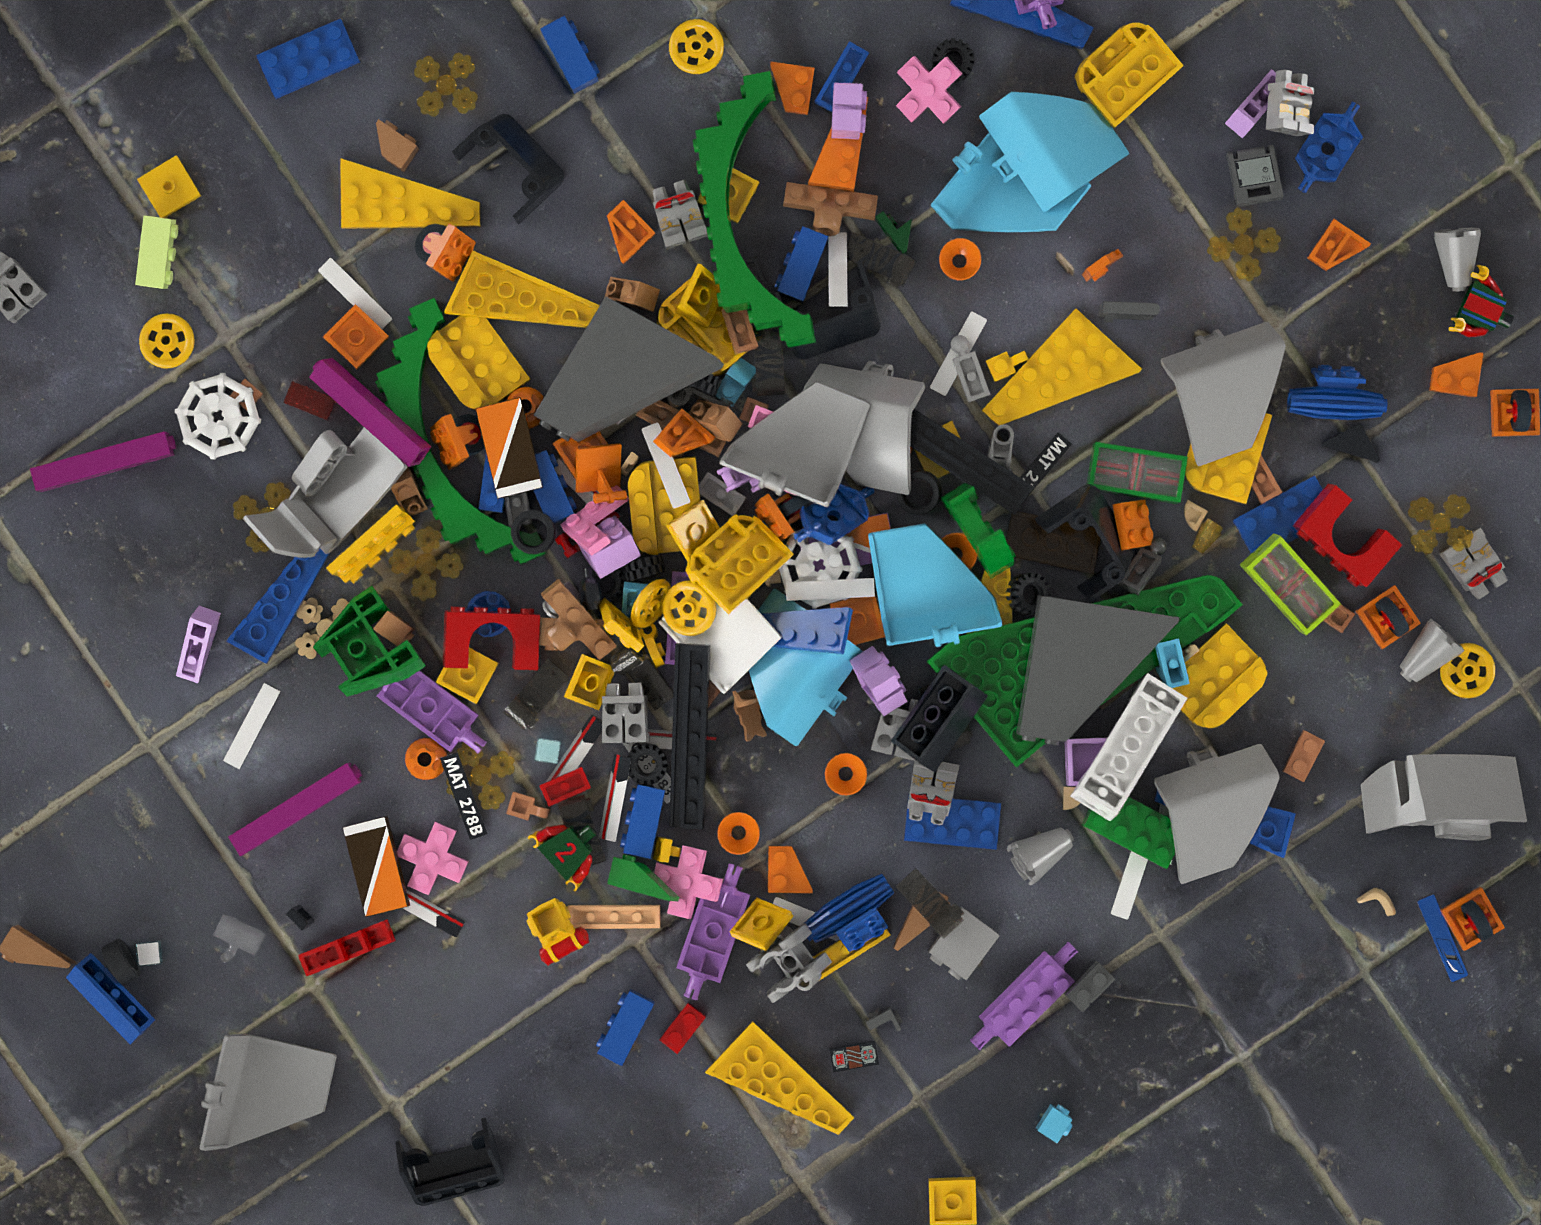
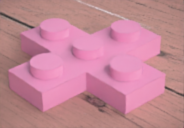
M913 56L897 71L912 90L896 106L911 122H914L929 107L944 124L961 108V105L950 95L947 89L963 73L948 57H945L929 72L918 58Z
M435 822L426 842L404 834L397 850V855L404 860L416 864L407 885L408 887L429 895L438 874L460 883L469 861L448 852L457 832L456 830Z
M683 845L678 867L656 863L654 873L679 896L678 902H669L667 914L692 919L696 897L718 902L723 879L702 874L706 850Z

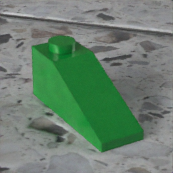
M623 854L622 857H613L607 884L667 901H679V896L644 863L636 861V856Z

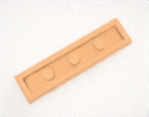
M660 904L567 905L571 915L569 920L574 928L580 926L584 929L661 928Z

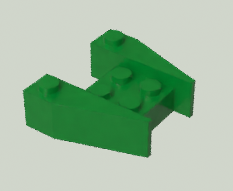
M964 483L941 497V501L953 521H956L977 553L981 565L990 579L1015 565L1013 558L1016 555L1010 545L1007 544L1002 530L999 529L994 532L988 521H982V512L977 505V499L979 498L975 488Z
M373 586L352 598L313 646L314 650L322 658L332 652L348 677V680L338 686L347 697L405 680L426 666L408 640L388 652L371 625L390 610Z

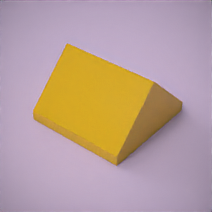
M697 264L675 313L700 325L709 327L719 305L717 293H720V286L715 284L714 275L702 264Z
M582 654L564 697L599 710L602 704V696L606 695L607 684L611 683L617 668Z

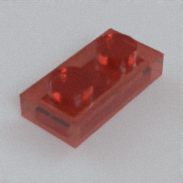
M292 381L283 403L328 420L335 400L330 396Z

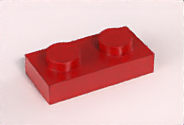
M582 766L539 785L548 807L591 788Z
M687 1003L659 1040L678 1054L706 1016Z

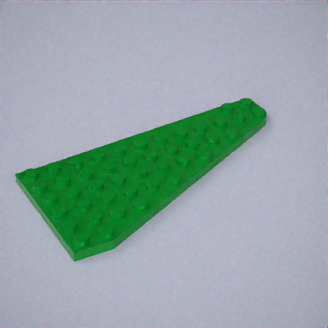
M1203 575L1142 590L1139 595L1130 593L1090 603L1179 617V622L1159 643L1179 638L1181 649L1223 622L1243 605L1223 580L1211 575ZM1035 617L1004 624L997 628L960 635L958 644H954V642L945 644L926 661L937 674L945 665L988 695L974 718L1016 768L1046 744L1043 738H1036V742L1022 740V735L1016 733ZM1155 648L1102 704L1159 665Z

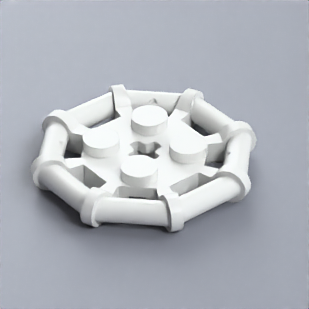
M220 373L217 376L196 382L191 381L180 405L175 409L183 435V443L210 456V459L213 460L234 452H244L258 424H261L252 388H247L226 376V373ZM218 385V392L205 395L202 390ZM226 387L239 393L236 399L225 393ZM197 394L201 399L194 411L189 410L188 408ZM245 400L249 417H243L239 403ZM221 410L223 411L221 415L224 419L223 421L218 420L216 423L213 413ZM187 416H194L197 430L191 432ZM242 422L248 423L243 434L239 437L236 433ZM201 434L212 439L211 446L197 438ZM231 437L234 441L232 444L219 447V440Z
M800 530L794 531L786 543L791 552L796 544H798L802 548L796 560L789 559L779 569L785 593V582H792L788 566L795 565L799 579L794 582L838 580L842 571L850 572L846 579H857L860 572L863 571L852 536L845 535L837 540L841 543L837 548L821 541L805 545L803 540L799 543L794 538V534ZM846 548L850 565L843 566L840 551ZM824 560L825 570L820 569L816 572L813 561ZM848 598L801 601L812 606V609H817L819 606L843 599L845 601Z

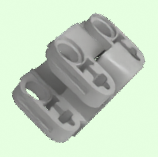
M806 923L794 931L786 926L767 951H760L746 963L749 970L754 973L757 969L765 967L771 960L775 959L786 975L767 991V996L772 1003L779 1000L795 987L802 991L810 990L821 979V972L832 963L826 952L813 958L802 943L812 934Z

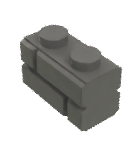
M1096 960L1064 994L1084 1012L1090 1006L1089 1003H1093L1115 978Z

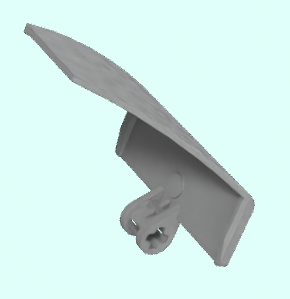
M1264 322L1224 336L1219 329L1214 330L1212 334L1204 337L1202 335L1195 338L1196 347L1161 359L1163 368L1175 384L1195 462L1198 466L1244 451L1253 446L1272 397L1286 347L1282 337L1269 322Z
M1257 744L1218 757L1212 746L1208 745L1203 750L1187 752L1190 767L1155 778L1157 790L1169 811L1178 879L1181 884L1234 867L1250 843L1268 808L1280 778L1275 765L1262 744Z
M251 1034L225 1035L215 1080L207 1081L205 1084L207 1091L201 1106L208 1108L200 1150L210 1151L229 1148L325 1112L337 1058L336 1054Z

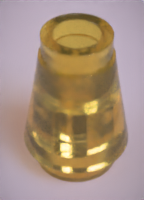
M1207 518L1205 522H1202L1192 547L1204 554L1222 535L1220 532L1223 527Z

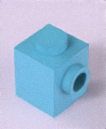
M1050 1104L1037 1124L1036 1129L1058 1143L1062 1135L1067 1136L1073 1126L1071 1124L1072 1118L1068 1115L1070 1111L1059 1104L1056 1107Z

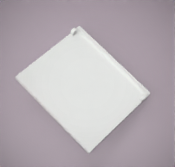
M694 591L692 597L700 601L702 595ZM748 599L744 600L729 615L716 602V616L712 625L705 632L696 636H685L675 632L667 624L664 616L658 622L676 643L710 645L709 679L723 694L731 689L782 638ZM687 604L685 609L688 613H690L692 611V607L689 604ZM701 607L699 616L705 618L707 608ZM678 608L672 609L675 619L680 618ZM694 619L686 620V626H695Z

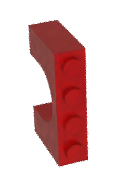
M1327 484L1293 525L1298 531L1296 535L1305 542L1310 541L1314 545L1313 550L1322 557L1327 556L1331 560L1329 564L1338 572L1343 571L1348 575L1346 579L1355 587L1358 585L1368 587L1400 549L1402 544L1387 530L1378 528L1358 551L1351 554L1340 552L1333 542L1332 528L1336 519L1351 503L1352 499L1337 485Z
M451 606V610H445L444 668H468L469 642L474 631L486 623H499L507 627L513 638L512 668L515 670H538L540 614L534 613V609L520 608V612H511V608L499 607L496 612L488 611V607H474V611H465L463 606Z

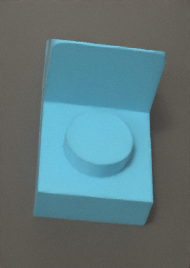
M740 358L726 372L716 397L733 407L757 373L756 368Z
M624 582L622 612L630 619L631 610L636 598L648 584Z
M1179 638L1158 643L1155 649L1159 667H1155L1162 682L1171 688L1190 684Z

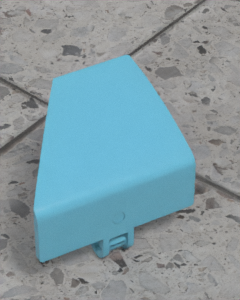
M1011 92L979 116L1004 153V156L992 164L993 168L998 169L1004 178L1002 180L1004 184L1019 175L1044 212L1129 155V151L1099 110L1093 104L1045 94Z
M988 133L977 147L970 142H966L965 148L960 155L953 158L952 161L959 170L935 198L931 207L949 227L956 230L983 232L1056 231L1091 188V184L1089 182L1044 212L1019 175L1004 184L1002 181L1004 178L998 169L992 166L994 162L1004 156V153L992 135Z
M926 523L868 534L882 626L888 646L934 639L936 647L950 642L958 644V634L1002 626L996 598Z
M773 589L758 611L760 613H774L805 609L794 601H786L784 594L777 589ZM848 639L844 655L772 647L749 670L767 726L794 746H798L823 710L835 716V711L843 700H847V697L839 692L838 689L853 670L849 660L863 651Z

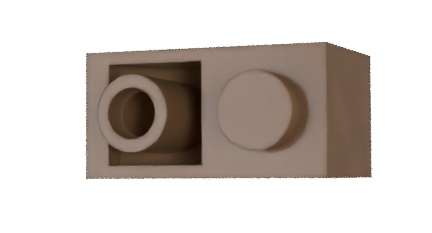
M378 119L376 126L382 156L404 172L419 151V148L415 145L417 141L407 133L402 136L396 132L398 128L391 122L386 120L383 123Z
M610 277L605 296L622 305L654 312L660 289L640 281Z
M700 399L696 401L688 413L717 439L728 442L732 441L743 425L729 407Z
M407 467L391 487V490L399 505L411 517L428 508L410 467Z

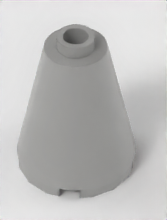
M1480 228L1434 231V240L1448 287H1452V291H1465L1467 286L1472 284L1473 277H1471V273L1474 272L1481 237Z
M1431 618L1426 622L1400 665L1402 669L1400 674L1408 682L1412 680L1415 682L1420 681L1465 651L1448 632L1440 628L1441 626Z
M1060 827L1013 842L1007 846L1008 853L1012 851L1014 857L1010 860L1024 881L1029 879V885H1033L1073 847L1072 842L1074 838L1068 829L1064 830Z

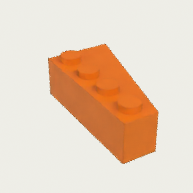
M868 97L866 101V109L862 110L861 114L866 115ZM831 127L808 185L854 192L863 133H860L859 139L831 138Z

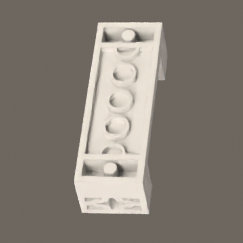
M1147 673L1128 700L1130 702L1088 771L1081 777L1071 797L1111 821L1119 813L1186 702L1187 697Z

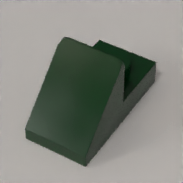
M882 211L875 217V221L898 252L902 253L901 256L903 257L908 248L912 219L896 229L897 223L890 214L886 216Z

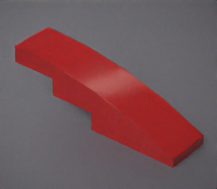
M388 919L301 953L298 957L307 977L392 943L396 939Z

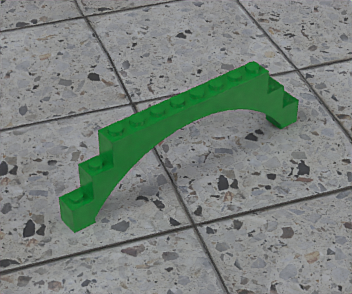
M770 71L743 76L744 84L740 85L743 99L719 103L720 111L716 112L719 126L695 130L696 138L693 139L695 153L699 152L700 160L696 161L697 171L703 177V182L699 183L702 196H706L707 204L703 205L705 218H709L710 226L706 227L708 239L713 241L710 255L712 262H716L717 270L713 271L715 284L720 286V293H717L719 307L723 306L726 313L751 309L748 310L750 324L754 323L757 330L783 326L779 327L781 341L786 342L788 348L816 343L810 314L802 315L769 293L748 269L735 242L729 209L732 169L748 130L764 108L771 101H776L774 82Z
M435 298L409 308L411 313L408 316L413 329L417 328L418 330L393 341L395 347L391 348L395 359L397 361L401 360L402 363L376 373L378 380L375 381L380 393L384 392L388 401L384 402L385 405L429 445L422 415V376L428 354L427 344L431 336L438 330L440 324L446 322ZM432 449L428 451L419 465L412 466L417 478L422 477L425 484L422 486V490L426 499L431 498L434 507L431 508L434 518L436 521L440 519L443 528L440 531L445 542L449 541L453 545L477 534L478 538L475 539L480 552L484 550L487 555L512 544L513 548L509 549L515 562L519 560L522 565L547 554V551L535 555L519 550L512 541L510 527L480 512L454 488L443 473ZM523 531L519 533L521 540L529 546H537L542 543L537 531L532 534Z

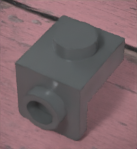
M890 1007L882 1011L880 1008L868 1013L869 1018L865 1019L870 1030L891 1020L898 1032L901 1030L899 1024L903 1022L898 1011L892 1012Z

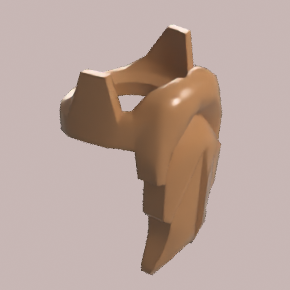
M745 690L738 693L732 691L734 710L736 715H739L740 724L744 728L745 740L751 741L755 735L765 737L767 734L761 725L760 705L755 691Z

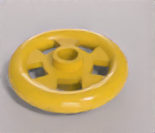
M692 19L680 24L673 31L669 41V53L672 61L682 71L690 74H703L712 70L720 62L724 52V41L719 30L710 22L701 19ZM695 29L696 35L687 38L685 32ZM705 32H708L713 38L709 43L702 37ZM678 43H685L686 52L679 53ZM693 43H700V49L694 50L692 48ZM708 49L714 51L710 60L703 57ZM689 56L698 58V64L692 65L687 63Z
M169 313L159 314L148 320L143 326L139 337L140 349L145 359L152 365L165 369L183 364L190 357L195 343L194 333L188 322L178 315ZM162 323H172V330H162ZM152 330L158 332L154 342L149 340ZM183 331L185 341L179 342L176 333ZM164 337L170 338L169 344H163ZM156 347L163 352L160 358L152 353ZM178 348L181 353L177 357L172 358L169 352Z
M654 580L640 592L631 610V621L635 627H649L661 617L665 595L671 588L667 580Z
M691 580L681 581L672 586L666 593L663 601V615L667 624L675 632L685 636H696L705 632L712 625L716 616V602L697 582L693 584ZM682 591L686 597L678 602L675 596ZM694 591L702 595L700 601L692 597ZM687 604H689L692 607V611L690 613H688L685 609ZM701 607L707 608L705 618L699 616ZM678 608V613L681 617L675 619L672 609ZM694 619L695 626L687 627L686 620Z
M1461 643L1460 645L1465 650L1459 655L1462 661L1458 663L1457 667L1451 663L1452 660L1440 667L1441 680L1447 690L1458 697H1478L1485 693L1492 685L1495 678V663L1492 656L1483 647L1473 643ZM1470 652L1479 656L1477 662L1468 659ZM1467 666H1470L1472 668V673L1470 675H1467L1465 673V668ZM1480 666L1486 667L1485 677H1479ZM1455 672L1461 680L1457 684H1454L1450 677ZM1475 680L1477 687L1467 689L1466 682Z

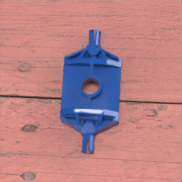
M1351 102L1349 108L1343 114L1323 113L1314 126V134H1310L1297 153L1295 159L1304 173L1303 177H1305L1298 187L1303 193H1307V190L1314 181L1335 182L1358 143L1362 140L1363 136L1353 121L1354 115L1360 108L1358 104L1355 106V102ZM1322 144H1331L1333 146V153L1331 155L1324 154L1321 150Z
M840 484L836 495L828 507L818 503H813L807 508L802 506L799 514L804 528L794 534L795 540L800 543L809 537L827 545L833 544L868 520L870 513L865 499L875 493L874 488L866 487L861 491H857ZM827 516H836L838 521H831Z

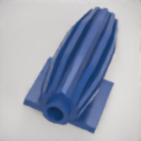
M1318 365V368H1311V373L1314 375L1318 386L1289 389L1287 397L1288 412L1312 418L1359 420L1381 417L1387 411V399H1384L1383 394L1357 388L1359 383L1366 384V378L1359 371L1355 370V367L1341 366V369H1332L1330 365Z
M883 874L854 885L823 905L804 922L812 932L807 937L809 942L814 940L817 943L837 934L848 951L851 952L860 949L871 938L882 935L884 930L889 927L877 908L894 894Z

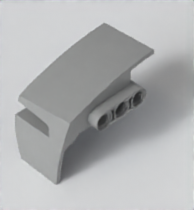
M365 427L349 447L332 430H327L317 438L293 473L292 480L297 487L291 496L282 501L278 508L272 512L245 515L243 519L274 553L293 557H314L321 548L325 554H328L366 518L408 466Z
M1469 754L1407 756V761L1394 760L1380 767L1361 784L1367 834L1399 826L1426 825L1434 826L1436 838L1479 841L1491 838V823L1498 821L1527 822L1515 757Z

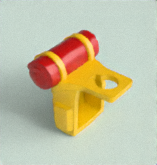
M553 898L527 913V923L534 937L539 938L543 946L539 949V955L541 960L547 965L560 961L563 957L583 948L584 945L590 942L589 934L581 926L574 928L569 920L571 918L570 912L564 902H560L557 898Z

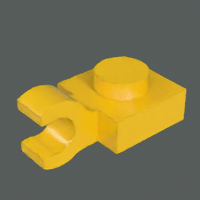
M1006 351L985 362L994 382H997L1015 374L1014 366L1027 361L1028 357L1025 351L1009 357Z
M652 624V632L650 634H645L642 628L639 629V632L657 668L665 664L662 656L666 654L661 642L657 644L655 642L658 630Z

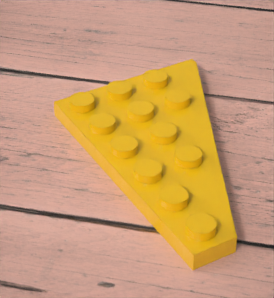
M1075 309L984 407L982 412L997 426L1004 425L1138 374L1142 368L1080 311Z

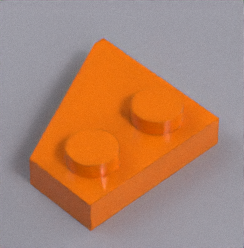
M770 62V68L785 112L808 115L815 68Z
M624 200L607 215L620 261L624 265L656 233Z
M1333 219L1307 259L1327 271L1368 248L1371 243Z
M1117 249L1106 254L1086 268L1082 276L1087 282L1091 279L1094 282L1109 271L1107 268L1123 257L1122 253Z
M1479 352L1433 367L1429 391L1477 397L1483 353Z
M681 408L653 442L672 457L710 444L716 437Z
M769 846L768 893H813V889L792 846Z

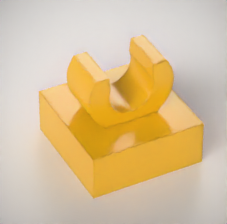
M657 836L653 859L669 863L670 856L680 857L681 848L672 846L671 839Z

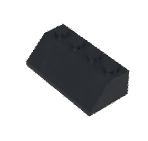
M943 665L891 739V742L918 763L935 772L988 695Z

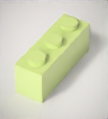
M143 215L135 285L168 289V285L172 284L173 271H170L171 262H174L176 256L173 242L174 238H177L179 230L176 220Z

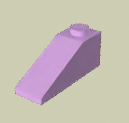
M1272 69L1225 123L1241 138L1248 133L1267 110L1270 93L1268 91V84L1275 83L1276 73Z
M198 606L191 615L176 676L195 683L200 681L221 613Z

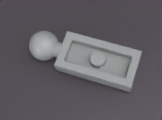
M962 335L955 336L951 340L950 345L951 349L958 353L959 357L952 360L967 402L989 396L990 392L975 351L967 353L969 347L968 339Z

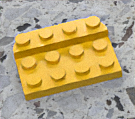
M1130 23L1116 30L1081 62L1075 74V80L1080 92L1088 97L1109 124L1115 128L1184 65L1152 27L1142 23Z
M689 279L662 303L656 322L659 326L720 359L724 366L722 369L712 373L714 376H720L727 372L747 352L735 355L721 312L724 309L723 306L719 307L718 305L709 327L700 325L675 313L689 284ZM752 326L754 334H758V332ZM762 336L756 337L757 343L762 340Z
M460 315L441 330H437L427 344L430 360L458 399L470 409L475 410V408L499 403L514 390L531 380L486 318Z
M1265 414L1252 448L1198 466L1190 444L1185 471L1189 484L1197 491L1246 505L1272 415Z
M696 456L673 458L690 499V503L675 509L672 507L654 460L642 462L632 471L628 480L632 533L636 545L642 552L658 555L659 553L681 551L666 525L700 500Z
M395 505L326 567L332 575L339 576L345 583L349 581L353 584L363 577L362 571L368 566L370 568L374 567L381 560L379 556L383 552L387 551L389 553L398 545L396 541L402 535L407 537L415 530L413 526L415 521L401 506Z
M736 514L700 547L695 549L688 560L686 573L693 584L697 582L729 615L792 558L794 554L756 516L753 518L745 515L738 516Z
M1225 623L1199 648V651L1185 662L1190 684L1172 689L1187 697L1181 711L1192 723L1204 728H1214L1225 723L1263 686L1267 677V670L1261 657H1258L1234 630Z

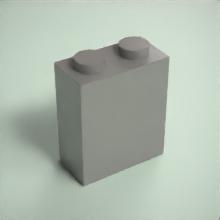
M960 906L928 949V952L932 954L930 959L939 966L943 963L950 968L948 972L956 979L960 980L962 977L967 980L1000 935Z

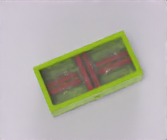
M1275 533L1240 564L1296 629L1306 636L1341 605L1287 542Z

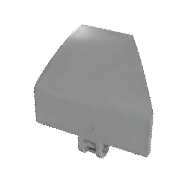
M868 361L862 371L819 364L803 390L818 381L871 403L846 468L848 474L856 485L909 495L911 491L912 411L925 389L924 383L893 377L894 371L891 364L883 366L876 364L874 361Z
M817 381L733 441L721 457L720 464L760 480L759 488L763 489L766 487L775 491L779 496L785 490L828 507L841 484L871 403Z

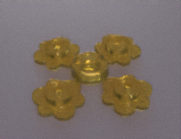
M461 53L453 55V60L448 63L451 69V76L442 75L439 77L438 70L440 65L438 62H434L432 56H426L423 60H417L414 75L417 78H422V81L425 83L430 80H437V91L432 93L425 91L423 96L417 99V105L421 108L422 114H429L431 117H436L439 114V109H442L444 106L441 101V94L450 95L453 93L454 100L452 105L461 114H466L469 110L475 109V102L478 100L477 93L470 92L468 87H464L462 90L456 89V81L454 79L460 76L466 79L469 76L468 73L474 72L475 65L471 62L469 55L463 56Z
M1236 208L1234 212H1230L1226 216V220L1230 223L1228 226L1229 230H1235L1239 236L1235 238L1233 244L1227 242L1225 236L1220 238L1212 237L1209 240L1210 246L1207 248V253L1211 255L1214 262L1229 259V253L1233 249L1236 253L1244 255L1241 261L1235 264L1236 269H1238L1236 277L1250 282L1254 277H1258L1261 274V268L1258 266L1259 260L1252 259L1247 254L1252 252L1254 245L1260 248L1262 253H1267L1268 251L1274 253L1279 248L1278 243L1281 241V237L1276 235V230L1272 227L1266 230H1259L1257 233L1258 237L1254 239V242L1250 236L1242 235L1247 231V228L1252 226V221L1250 220L1252 214L1249 210L1242 211L1241 208Z
M281 482L277 484L269 483L266 486L267 492L264 494V499L268 500L270 507H265L259 511L255 507L257 505L255 499L242 495L238 501L233 503V508L235 509L233 515L236 519L241 520L245 515L272 512L275 510L273 508H277L282 501L290 497L291 492L289 489L284 488V484ZM251 529L250 536L246 538L247 546L252 547V551L255 553L269 551L270 549L262 540L260 542L257 541L260 537Z
M1451 494L1448 497V501L1443 503V508L1446 510L1445 514L1437 513L1435 515L1433 513L1434 504L1429 503L1426 497H1420L1417 501H1411L1408 516L1416 518L1417 522L1431 520L1430 527L1432 529L1426 532L1422 529L1418 530L1417 535L1411 537V544L1415 546L1416 552L1422 551L1424 554H1431L1433 552V547L1438 545V541L1435 539V532L1445 533L1448 531L1447 535L1449 538L1447 539V544L1452 546L1457 552L1462 551L1464 547L1469 548L1471 546V540L1474 536L1472 531L1466 530L1464 526L1450 529V518L1462 519L1464 514L1469 513L1471 507L1466 503V497H1458L1456 494Z
M427 526L425 530L419 529L416 532V538L418 539L416 546L422 547V551L425 552L417 560L411 557L409 550L403 551L402 549H395L393 557L389 558L392 572L395 574H400L401 572L408 574L410 568H413L415 564L418 571L423 573L419 579L416 578L412 581L413 587L411 588V594L414 597H419L421 601L427 600V597L433 598L436 596V581L431 580L430 576L427 575L432 573L436 566L441 570L443 577L449 576L452 579H456L460 574L459 571L464 567L460 562L461 557L457 553L451 555L445 553L442 559L437 562L435 557L429 554L433 551V548H439L440 543L438 541L441 539V533L437 530L433 531V528Z
M463 742L462 747L458 748L456 752H458L462 765L469 764L474 767L470 773V778L467 777L469 785L471 786L473 782L478 786H483L482 793L478 795V799L482 801L481 806L483 809L489 810L491 807L495 810L498 809L499 803L505 801V795L500 792L499 786L492 787V785L487 783L491 779V773L498 774L500 778L505 777L506 774H513L515 771L513 765L515 759L509 756L506 751H500L497 756L491 757L492 764L489 768L484 765H478L479 758H482L483 752L480 751L477 754L476 751ZM447 779L446 784L449 787L446 791L448 794L453 795L450 784Z

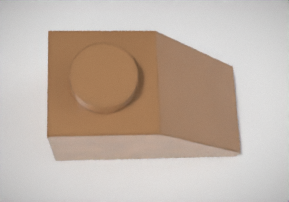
M387 611L373 628L396 646H399L406 640L410 642L414 637L412 632L415 630V628L393 611Z

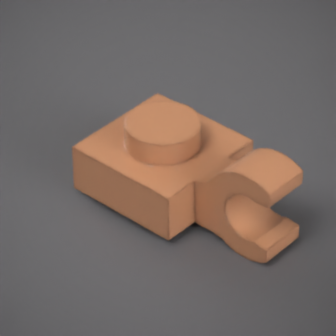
M512 792L506 814L529 821L531 814L545 819L548 818L550 809L534 805L536 800L534 797Z

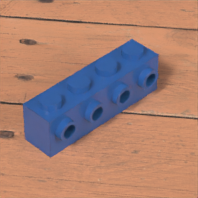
M92 953L79 962L67 975L66 979L129 1044H132L155 1021L148 1011Z

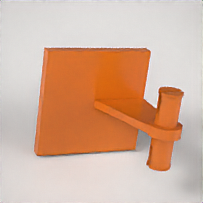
M620 443L577 448L575 492L598 491V494H593L595 504L602 502L612 504L614 501L627 499L625 490L613 492L611 489L616 485L620 488L622 451Z

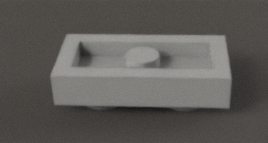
M707 472L699 484L700 495L731 516H734L746 497L735 489L727 492L726 484Z

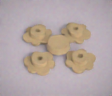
M309 598L307 602L303 601L296 615L298 618L303 619L305 624H309L311 621L317 623V634L310 635V633H304L302 637L296 639L295 645L299 648V655H305L308 659L316 657L317 652L313 646L348 605L349 602L346 599H339L336 605L331 608V611L334 613L333 620L328 618L321 620L320 613L323 611V607L318 605V601L315 598Z

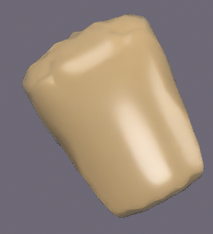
M1373 888L1357 898L1358 903L1377 899L1382 904L1387 916L1396 914V909L1390 897L1382 889Z

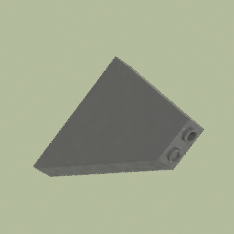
M605 296L534 413V416L540 420L538 424L550 431L554 428L558 430L557 435L566 441H569L571 438L579 442L722 369L724 363L716 356Z
M1038 595L1016 733L1022 735V740L1036 742V738H1043L1045 743L1059 745V741L1066 742L1179 622V617Z

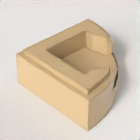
M633 452L630 453L621 467V473L624 476L629 475L639 461V456Z
M1187 500L1184 506L1185 520L1191 529L1197 531L1208 511Z
M1189 644L1182 650L1184 662L1199 651L1195 644Z
M1063 787V810L1075 808L1080 804L1079 801L1071 797L1075 787Z

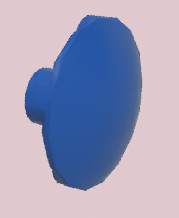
M484 591L476 594L469 601L466 611H474V607H488V611L497 612V608H510V605L503 595L494 591ZM486 623L478 627L474 632L483 637H493L501 634L507 627L499 623Z

